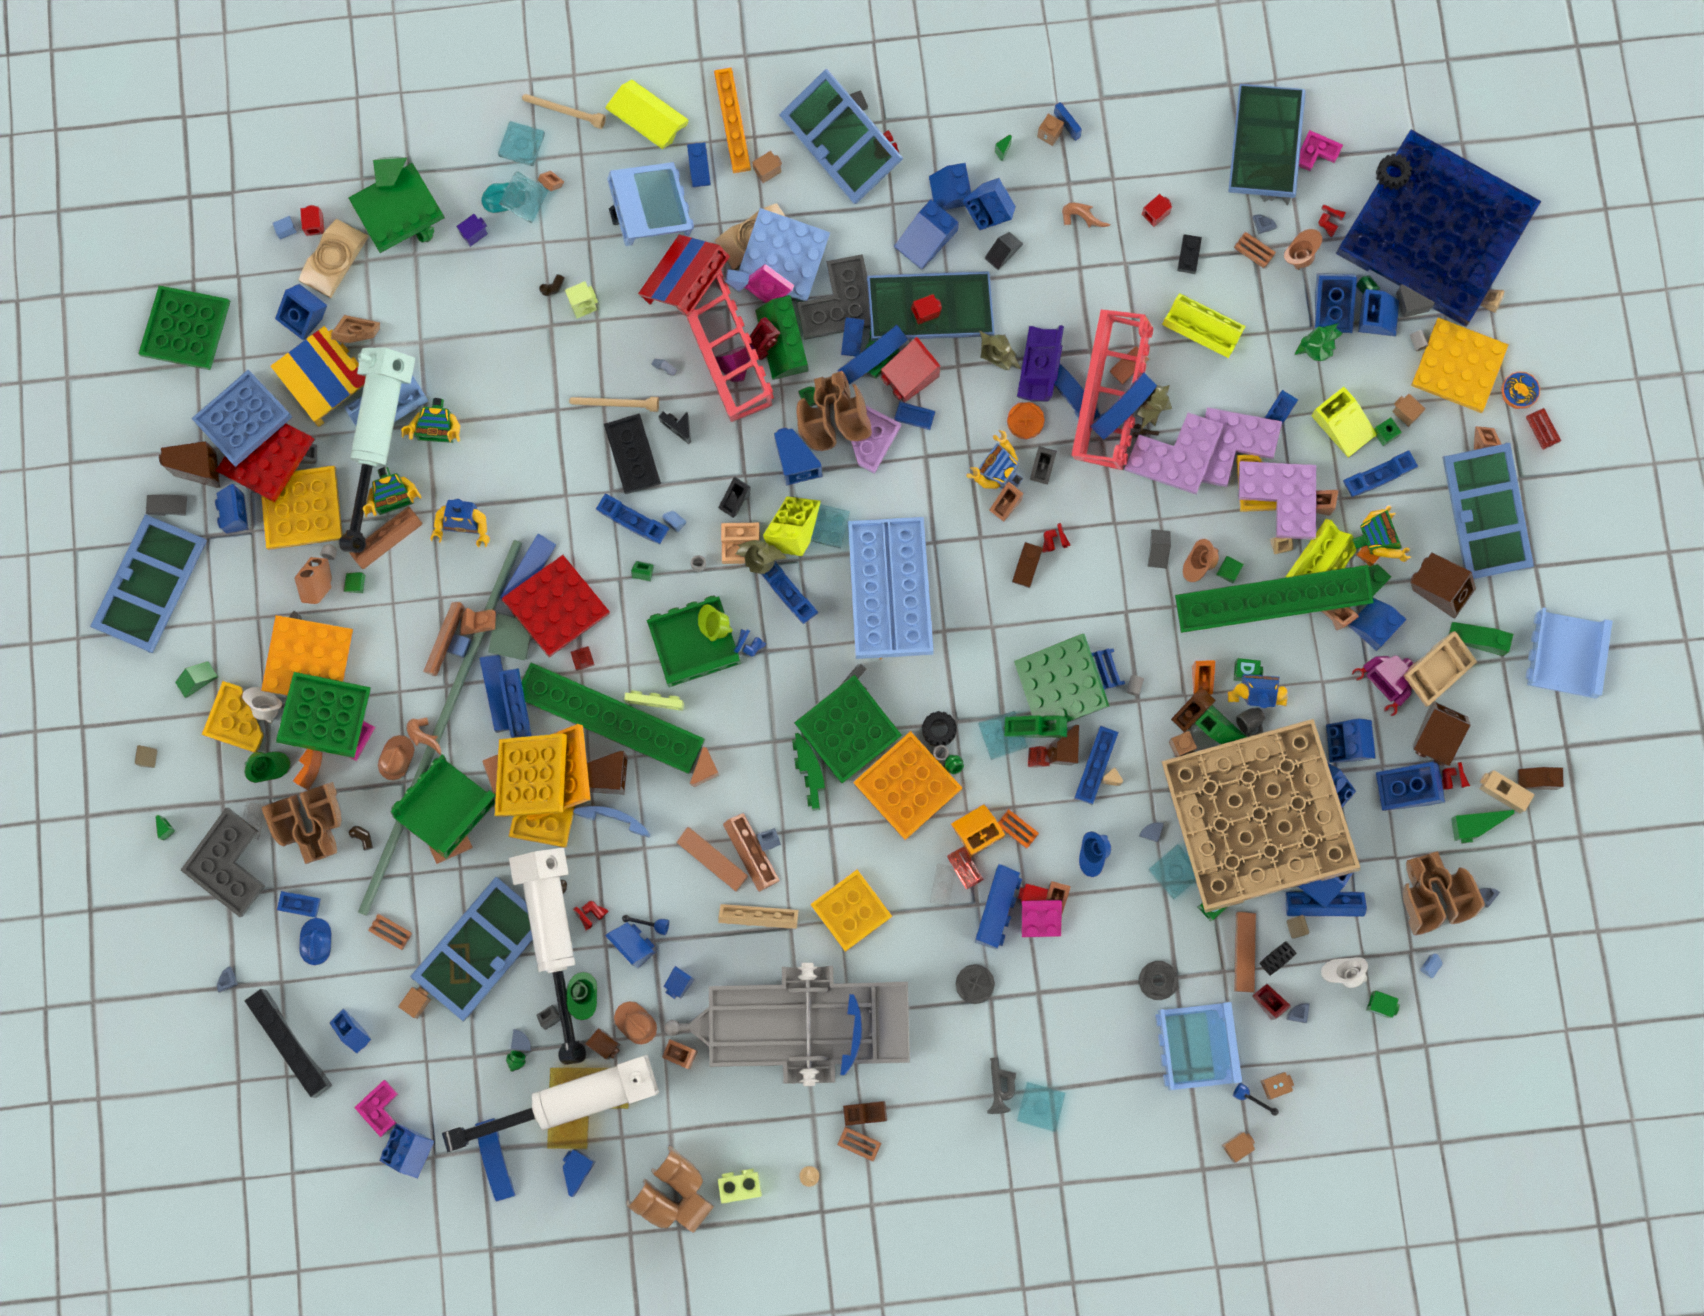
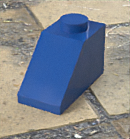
M706 143L687 144L692 187L710 186Z
M675 966L663 986L667 989L665 993L673 999L676 997L681 999L695 979Z
M344 1008L329 1022L340 1040L355 1053L365 1048L371 1040L363 1027Z
M573 1149L572 1152L568 1151L563 1158L565 1162L563 1172L568 1195L571 1197L576 1195L596 1162L577 1149Z

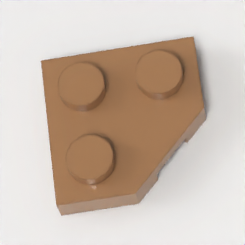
M344 315L332 331L331 339L341 343H352L374 338L380 330V322Z

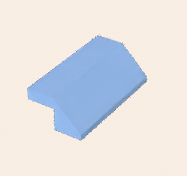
M413 375L411 384H401L394 422L428 402L427 397ZM362 396L344 407L355 426L357 425Z

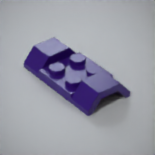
M1059 325L1057 329H1041L1029 326L1017 392L1018 398L1031 402H1048L1052 398L1063 347L1061 345L1064 331L1063 325Z

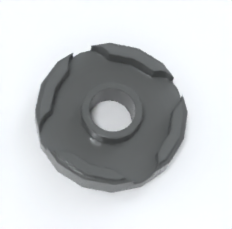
M1153 961L1142 968L1138 984L1146 997L1152 1000H1164L1175 993L1178 986V976L1170 964L1164 961ZM1155 975L1163 977L1164 983L1162 986H1156L1153 983Z

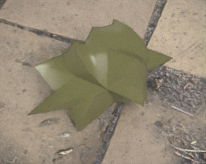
M980 331L982 339L981 359H985L1004 370H1010L1011 366L1021 369L1015 358L1017 354L1012 350L1005 334L989 336Z
M1157 385L1154 391L1140 405L1136 415L1142 417L1141 430L1149 422L1155 426L1160 413L1164 410L1172 409L1170 398L1167 395L1170 385L1164 387Z
M758 540L738 544L740 548L736 552V555L745 558V565L749 567L750 572L765 574L770 571L775 560L787 559L774 545Z

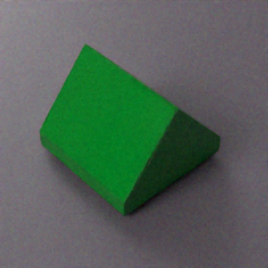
M1370 275L1362 277L1356 284V287L1362 294L1366 289L1380 290V287Z
M636 561L631 569L632 578L651 582L654 565Z

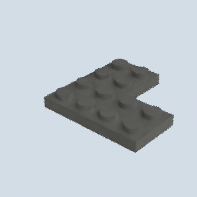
M863 254L826 261L833 296L797 303L804 340L843 333L845 317L863 319V329L871 327L867 272Z
M225 808L181 868V871L238 917H243L265 887L263 883L236 863L258 830L230 808Z

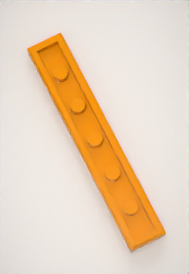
M732 67L714 70L733 174L750 171L751 166Z

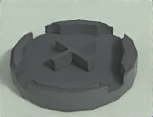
M973 964L966 966L959 972L955 986L961 999L967 1003L979 1004L990 998L994 991L995 982L993 975L987 968Z

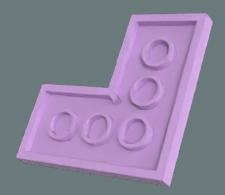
M1207 408L1205 418L1224 424V428L1203 477V483L1228 487L1236 452L1274 459L1282 421Z
M1187 413L1174 446L1138 435L1125 471L1197 495L1224 424Z
M1240 461L1238 500L1276 502V538L1315 540L1316 465Z

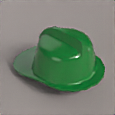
M255 752L245 762V777L253 783L281 778L288 772L290 760L282 752Z
M580 972L575 974L567 985V1007L575 1019L587 1020L596 1011L597 982L590 973Z

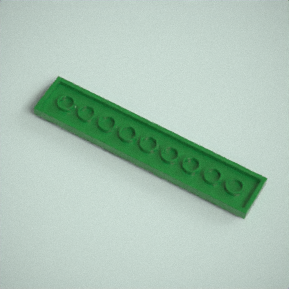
M1368 565L1175 595L1181 633L1374 603Z
M531 662L521 681L525 703L575 725H583L584 729L686 774H690L705 742V739Z

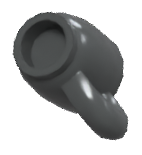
M1250 708L1236 716L1237 725L1249 737L1263 733L1262 723L1265 720V715L1260 708ZM1258 728V732L1253 735L1252 731Z

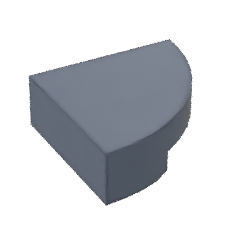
M1261 214L1253 215V221L1258 234L1277 228L1276 223L1272 219Z
M654 358L651 363L658 370L662 368L668 375H674L677 369L663 359Z
M1156 822L1147 825L1141 831L1139 837L1158 842L1164 823Z
M1493 888L1479 889L1486 908L1492 904L1500 893Z
M230 966L224 969L217 982L218 993L238 985Z
M1303 1003L1293 1007L1289 1011L1286 1020L1307 1023L1310 1003Z
M513 1029L511 1049L531 1051V1043L528 1037L522 1031Z

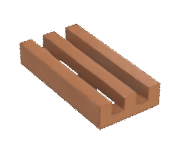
M1247 232L1243 234L1234 246L1237 251L1262 268L1267 266L1276 253ZM1241 244L1245 245L1247 248H1249V249H1250L1252 252H1254L1255 254H1258L1259 256H1261L1262 258H1264V259H1265V262H1264L1263 260H1261L1260 258H1258V257H1257L1256 255H1254L1253 253H1251L1250 251H1248L1247 249H1245L1244 247H1242Z
M377 914V918L373 921L368 931L403 950L412 932ZM380 920L405 933V938L379 923ZM376 927L401 940L402 943L399 944L376 931Z
M845 1126L837 1145L874 1162L881 1143ZM849 1132L875 1144V1149L846 1136V1133ZM845 1139L873 1152L872 1156L844 1144L843 1140Z

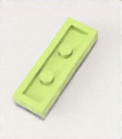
M631 690V693L625 692L624 700L628 704L683 711L684 702L678 696L663 698L657 693H650L648 696L642 695V692Z

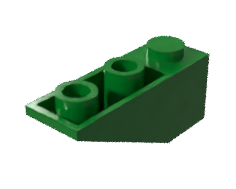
M1213 705L1195 723L1210 738L1221 745L1247 738Z

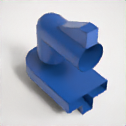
M740 630L734 652L738 653L750 630ZM755 637L751 646L744 645L742 652L753 657L758 650L765 647L766 643L760 638Z

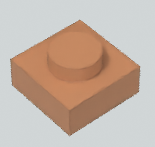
M552 171L542 173L538 178V181L543 184L544 188L550 191L561 188L564 183Z

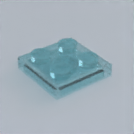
M509 121L498 156L534 166L545 132Z
M516 171L499 204L532 223L549 190Z
M820 504L811 542L841 549L850 511Z
M1015 711L978 723L991 760L1028 747L1024 737L1004 736L1005 717L1017 716Z
M1178 844L1148 869L1173 900L1196 881L1190 858Z
M1027 1082L1017 1121L1056 1132L1066 1093Z

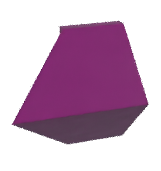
M745 346L715 356L720 370L725 375L750 361ZM747 370L731 378L730 381H744Z

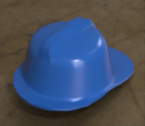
M1090 831L1083 836L1079 865L1082 872L1088 877L1098 876L1102 872L1105 860L1111 854V844L1107 835H1099L1096 832Z
M313 918L305 922L301 928L300 956L310 965L322 964L330 956L332 933L331 927L325 920Z

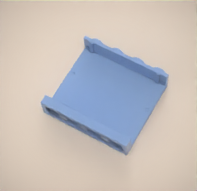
M1544 607L1536 612L1534 617L1536 629L1531 636V642H1534L1533 649L1530 650L1528 660L1531 663L1530 668L1526 671L1527 685L1590 698L1602 696L1613 621L1605 619L1602 622H1595L1546 612Z

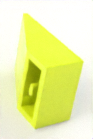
M1342 387L1318 406L1311 415L1348 458L1377 435L1360 405L1345 387Z
M786 496L763 534L765 542L769 545H774L783 554L803 556L810 544L821 502L819 500Z

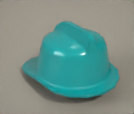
M513 182L493 183L487 187L482 195V205L484 209L491 213L516 209L525 200L523 188Z

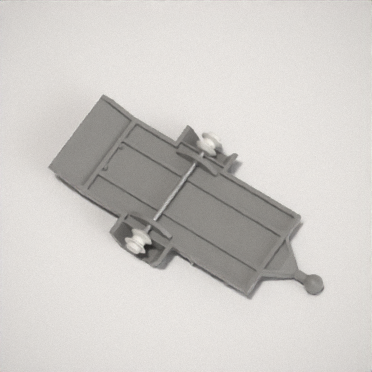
M801 963L802 967L798 968L782 967V985L709 986V1007L691 1023L679 1024L676 1020H669L665 1024V1032L670 1036L677 1035L683 1031L692 1032L709 1046V1067L783 1065V1084L803 1083V1086H815V1083H834L835 1064H842V1055H851L855 1016L847 1014L849 994L855 995L862 1017L861 1045L854 1064L910 1063L908 982L834 984L833 966L813 967V963Z

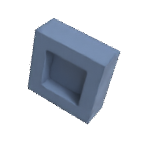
M775 828L757 834L762 851L781 845Z

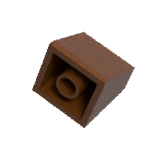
M206 441L161 448V454H159L160 465L173 476L220 488L219 473L215 471L218 467L217 452Z
M1432 552L1429 557L1423 560L1421 568L1412 575L1410 580L1414 592L1454 619L1476 590L1471 571Z
M1434 701L1430 704L1413 743V750L1423 758H1426V756L1433 758V762L1438 765L1444 766L1446 764L1450 766L1471 726L1468 716Z
M618 751L587 763L590 793L625 795L628 756L624 751Z

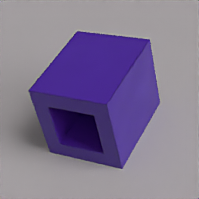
M472 214L456 226L460 235L470 247L488 234L485 228L487 224L481 217L477 218L475 214Z

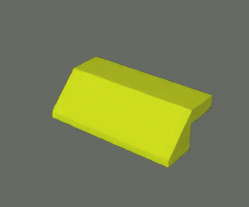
M632 79L620 86L605 107V109L661 149L672 144L677 131L686 127L689 121Z
M1181 293L1176 297L1162 323L1163 326L1227 358L1230 357L1246 327Z
M1325 519L1316 532L1315 540L1309 542L1286 577L1345 568L1356 552L1352 540L1354 537L1349 533L1340 531L1332 520Z

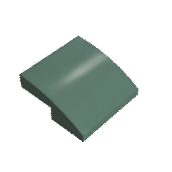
M498 613L488 652L525 661L532 637L516 617Z

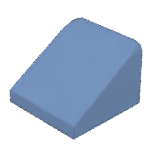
M290 216L273 222L279 239L297 233Z
M727 270L725 282L740 292L748 284L749 273Z
M675 511L663 514L664 522L676 532H679L686 524V520Z
M454 634L447 652L464 658L471 639Z
M1430 955L1420 968V971L1433 978L1443 964L1439 955Z

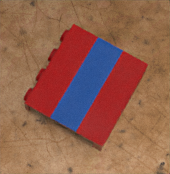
M679 234L638 294L649 305L656 300L675 306L683 315L689 317L730 256L720 245Z

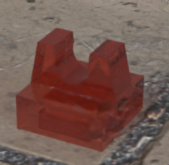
M589 646L571 651L576 671L595 665Z
M1037 746L1029 748L1028 767L1050 766L1049 762L1045 761L1048 751L1046 747Z

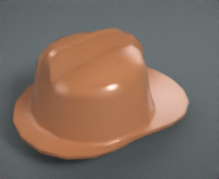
M1307 229L1300 232L1284 252L1285 261L1294 265L1297 270L1311 265L1315 259V253L1322 243L1321 233L1315 229Z
M1200 539L1197 541L1185 560L1183 576L1187 581L1197 582L1208 570L1216 567L1219 560L1218 549L1213 547L1209 540Z
M398 735L389 739L385 744L378 761L379 772L384 778L397 780L407 772L415 751L414 744L409 738Z
M630 1001L618 1006L614 1015L615 1024L629 1040L641 1045L653 1040L657 1031L656 1022L642 1006Z

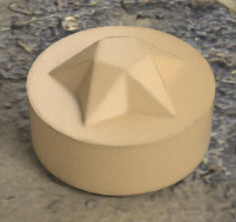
M813 1166L804 1167L799 1175L801 1183L807 1187L817 1184L820 1177L818 1170Z

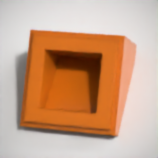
M1368 546L1362 547L1356 554L1369 566H1372L1380 557L1370 554Z

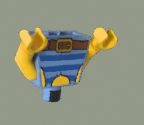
M998 430L1001 433V437L998 438L997 435H993V439L1000 443H996L979 468L970 467L973 475L970 473L966 474L967 478H974V481L985 489H1003L1008 482L1018 487L1023 480V477L1015 473L1019 466L1015 450L1008 439H1006V432Z

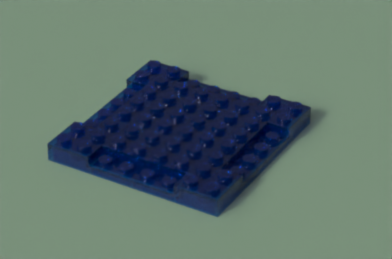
M1410 129L1395 156L1401 154V158L1405 156L1407 158L1406 162L1410 161L1412 173L1408 182L1398 190H1395V188L1389 190V187L1385 189L1383 188L1384 185L1380 186L1378 182L1336 254L1367 272L1370 269L1398 286L1403 284L1435 302L1433 309L1467 327L1541 201ZM1393 166L1387 167L1386 171L1391 177L1397 178L1401 176L1398 168Z

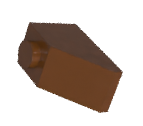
M1027 542L1024 543L1012 583L1030 588L1043 550L1042 547Z
M1201 687L1171 720L1183 732H1186L1216 700Z
M1079 725L1068 727L1067 737L1056 738L1050 744L1047 751L1049 764L1071 766L1078 763Z
M1536 767L1517 770L1518 785L1525 789L1558 790L1564 787L1563 768Z
M600 1028L585 1043L606 1060H609V1058L614 1059L620 1052L619 1046L621 1044Z

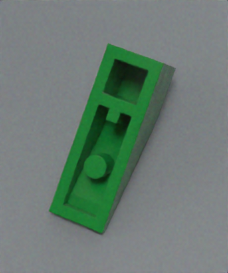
M1452 622L1449 634L1456 631L1466 646L1499 656L1509 653L1514 635L1495 628Z
M1514 810L1454 816L1451 818L1454 841H1461V844L1473 843V839L1480 837L1515 814Z

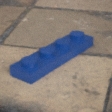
M519 668L498 672L511 738L532 736Z
M1100 725L1074 799L1093 805L1119 732Z

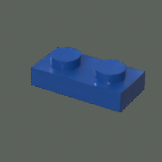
M845 317L841 355L856 357L860 354L864 327L863 319Z
M281 891L277 911L317 918L321 899Z

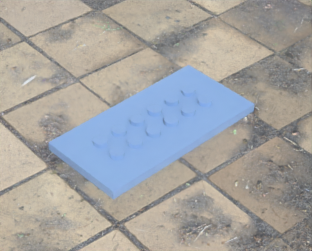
M924 517L848 521L856 659L934 655Z

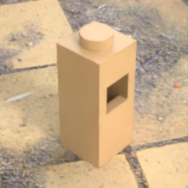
M1495 770L1485 773L1480 780V783H1482L1479 788L1480 790L1518 813L1526 811L1535 795Z

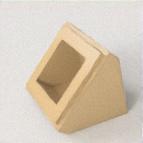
M1489 289L1481 306L1496 313L1505 291Z
M1275 537L1270 539L1274 554L1293 550L1291 538Z
M1114 767L1103 777L1101 783L1121 786L1123 779Z

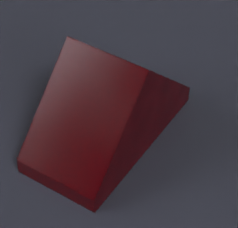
M1268 984L1252 995L1271 1020L1277 1019L1291 1007Z

